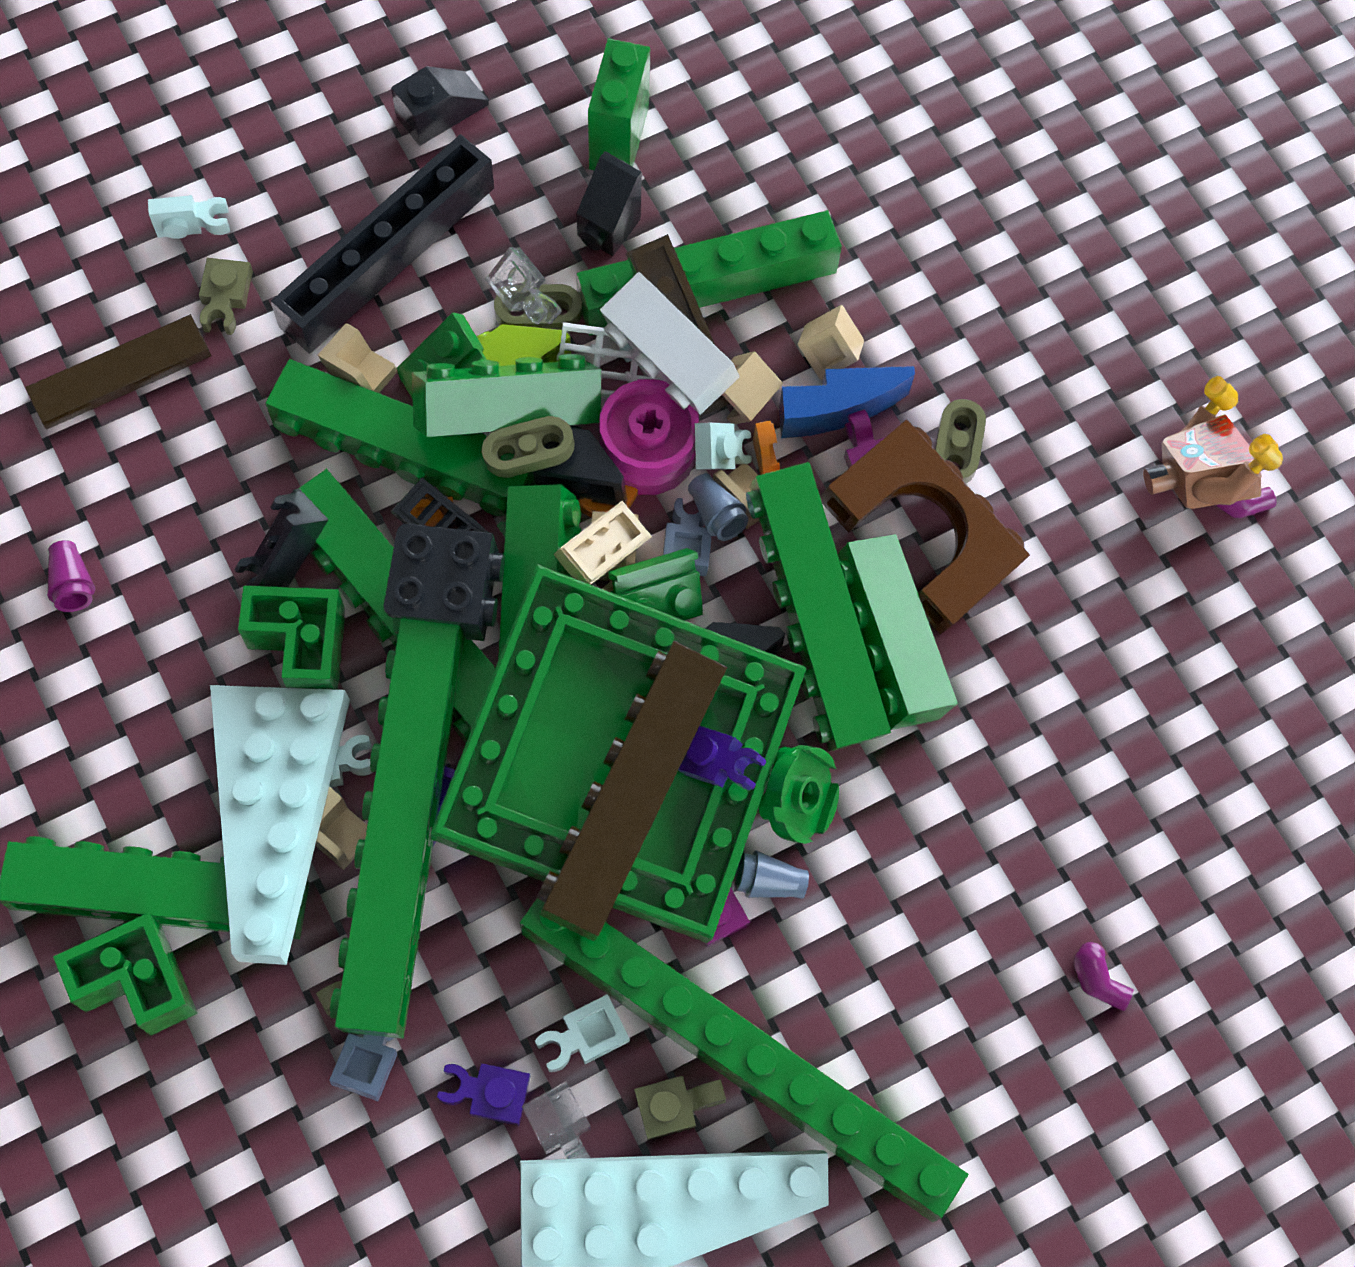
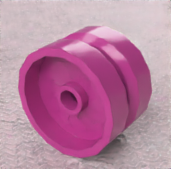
M638 379L620 386L607 398L600 413V445L624 476L625 485L638 489V495H658L675 489L689 477L696 462L695 423H699V415L690 405L683 410L665 391L669 384L660 379Z

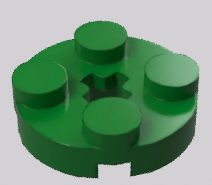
M798 745L793 748L782 747L777 752L766 792L762 795L759 804V813L763 820L770 822L775 834L783 840L803 844L810 843L812 840L809 838L814 833L823 834L829 828L835 816L839 801V784L831 783L829 768L836 769V766L830 754L821 748Z

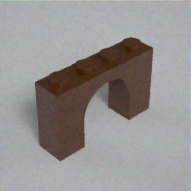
M906 419L833 481L820 498L822 504L848 533L884 502L898 496L914 495L923 497L935 503L945 512L955 533L954 554L946 569L918 593L927 620L941 635L1024 562L1030 554L1024 548L1025 544L1019 534L1011 528H1006L994 515L993 507L989 501L982 495L975 494L963 481L962 473L958 467L951 461L944 460L932 447V441L927 433L919 427H914Z

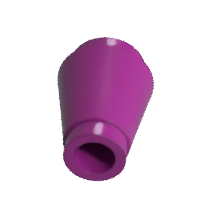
M69 540L57 541L51 544L48 548V599L54 603L56 609L64 612H75L88 607L93 600L92 595L95 592V585L77 550L76 544Z

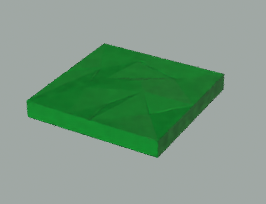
M537 564L431 831L430 839L543 882L549 871L559 875L567 859L566 856L559 853L561 846L572 825L579 829L582 828L589 812L582 809L581 806L593 782L596 781L602 785L604 784L611 767L603 764V761L615 737L625 741L632 727L631 723L624 720L637 693L644 697L647 696L654 681L645 676L658 650L667 654L673 642L676 641L727 667L700 726L735 737L742 743L741 748L755 750L767 762L765 766L752 763L745 768L743 775L756 784L753 790H745L739 787L729 777H727L723 788L686 776L678 770L612 908L708 943L714 937L807 667Z

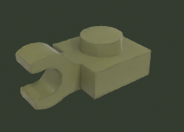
M683 1076L634 1089L648 1141L695 1128L696 1123L693 1112L726 1103L721 1080L712 1081L686 1090Z

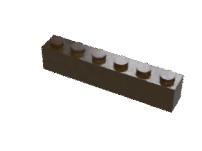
M676 641L673 642L667 654L658 650L645 676L654 682L646 697L638 693L636 694L624 719L631 723L632 727L625 741L615 737L603 761V764L611 767L604 784L602 785L596 781L593 782L581 806L589 814L581 829L573 825L571 826L559 853L566 856L567 859L559 875L549 871L536 897L545 902L539 915L593 942L599 936L726 672V666Z

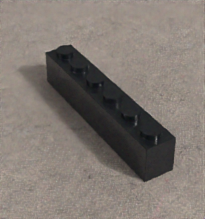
M461 134L457 136L270 301L279 328L309 354L314 351L494 189L492 159Z

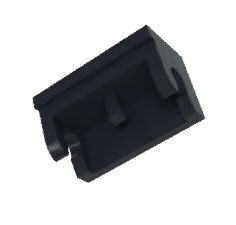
M300 489L293 490L291 494L279 495L274 499L270 508L278 510L279 513L254 556L242 558L237 563L234 569L235 572L251 571L258 575L250 579L246 586L289 587L329 519Z

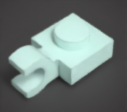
M192 195L148 199L149 217L158 238L169 237L179 239L191 234H201V227H204L214 235H224L230 232L227 218H213L219 213H229L225 198L214 197L203 202H194Z

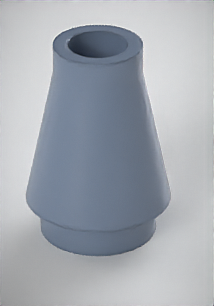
M710 474L698 475L690 482L688 492L695 501L709 535L716 536L721 541H726L736 537L745 529L748 524L746 506L715 482Z
M757 850L753 854L742 853L735 874V891L744 892L746 898L795 897L803 899L808 888L809 872Z

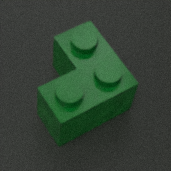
M243 586L238 631L247 649L284 651L281 678L286 688L338 690L345 620V607L339 590Z
M150 913L53 956L70 1002L85 1012L126 995L138 1027L150 1035H154L198 1014L163 927Z

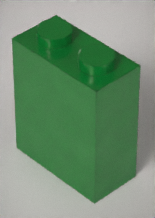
M610 38L607 40L588 107L589 170H595L598 160L604 151L631 166L634 165L649 109V46Z

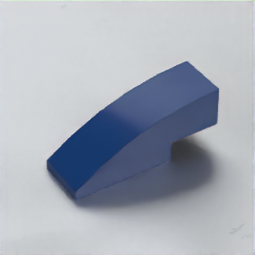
M914 366L825 369L822 385L782 387L779 402L781 439L812 436L844 428L846 423H849V414L865 409L870 418L890 408L909 395L915 376Z

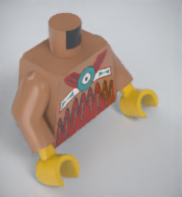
M1215 376L1207 382L1204 388L1205 395L1210 399L1207 406H1200L1189 423L1181 431L1163 440V464L1146 468L1143 471L1145 485L1151 495L1173 489L1184 506L1190 509L1218 504L1231 505L1237 501L1260 497L1261 471L1263 469L1273 471L1279 468L1283 461V455L1278 450L1277 442L1269 434L1258 436L1249 445L1226 414L1217 415L1220 410L1227 411L1236 406L1238 393L1221 376Z

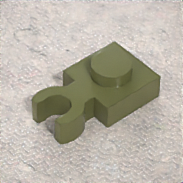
M217 258L206 259L199 291L201 303L206 305L200 313V323L204 332H210L211 323L215 319L223 318L225 319L223 326L226 334L232 335L234 333L236 320L232 308H246L253 274L250 262Z

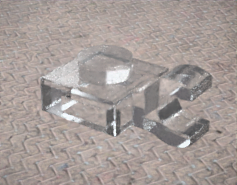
M510 247L485 278L510 311H521L524 309L527 317L534 324H539L543 318L548 324H552L562 312L559 305L552 298L539 290L546 279L521 248Z
M567 1082L560 1084L522 1106L546 1155L560 1147L566 1159H591L579 1138L580 1135L589 1131L591 1127Z

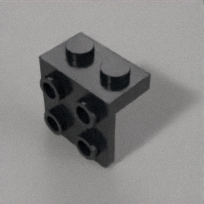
M413 524L399 526L396 532L383 605L386 614L393 618L460 625L467 640L485 641L487 626L494 627L497 618L498 601L492 598L494 581H502L505 567V555L499 553L493 533Z

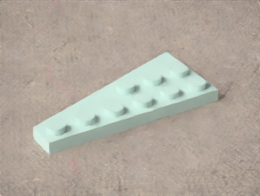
M210 685L231 952L238 962L287 965L350 698L345 690Z
M824 1150L520 1161L521 1267L674 1266L828 1206V1153Z

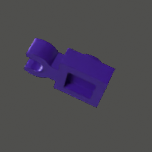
M699 726L678 770L686 776L723 788L727 777H729L739 787L745 790H753L756 784L743 775L744 770L752 763L765 766L767 761L755 750L741 748L742 743L735 737Z
M481 1063L478 1078L469 1076L468 1072L459 1065L447 1064L444 1066L443 1072L449 1076L458 1077L461 1080V1085L455 1093L438 1091L437 1098L442 1103L458 1105L465 1100L472 1101L469 1113L471 1116L520 1126L531 1078L530 1073Z

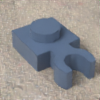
M677 498L672 514L674 523H667L663 555L685 548L692 549L698 552V559L695 560V569L699 571L700 576H707L711 535L703 527L704 522L700 513H686L682 508L683 498Z
M349 1033L330 1077L331 1085L379 1101L397 1056L396 1049L386 1046V1043L394 1038L365 1034L362 1038Z

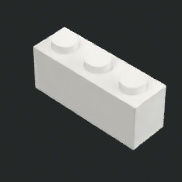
M640 272L600 309L608 323L603 328L607 335L620 348L629 344L639 354L634 359L635 362L652 379L659 374L669 384L665 391L683 410L690 405L701 415L739 378L734 363Z

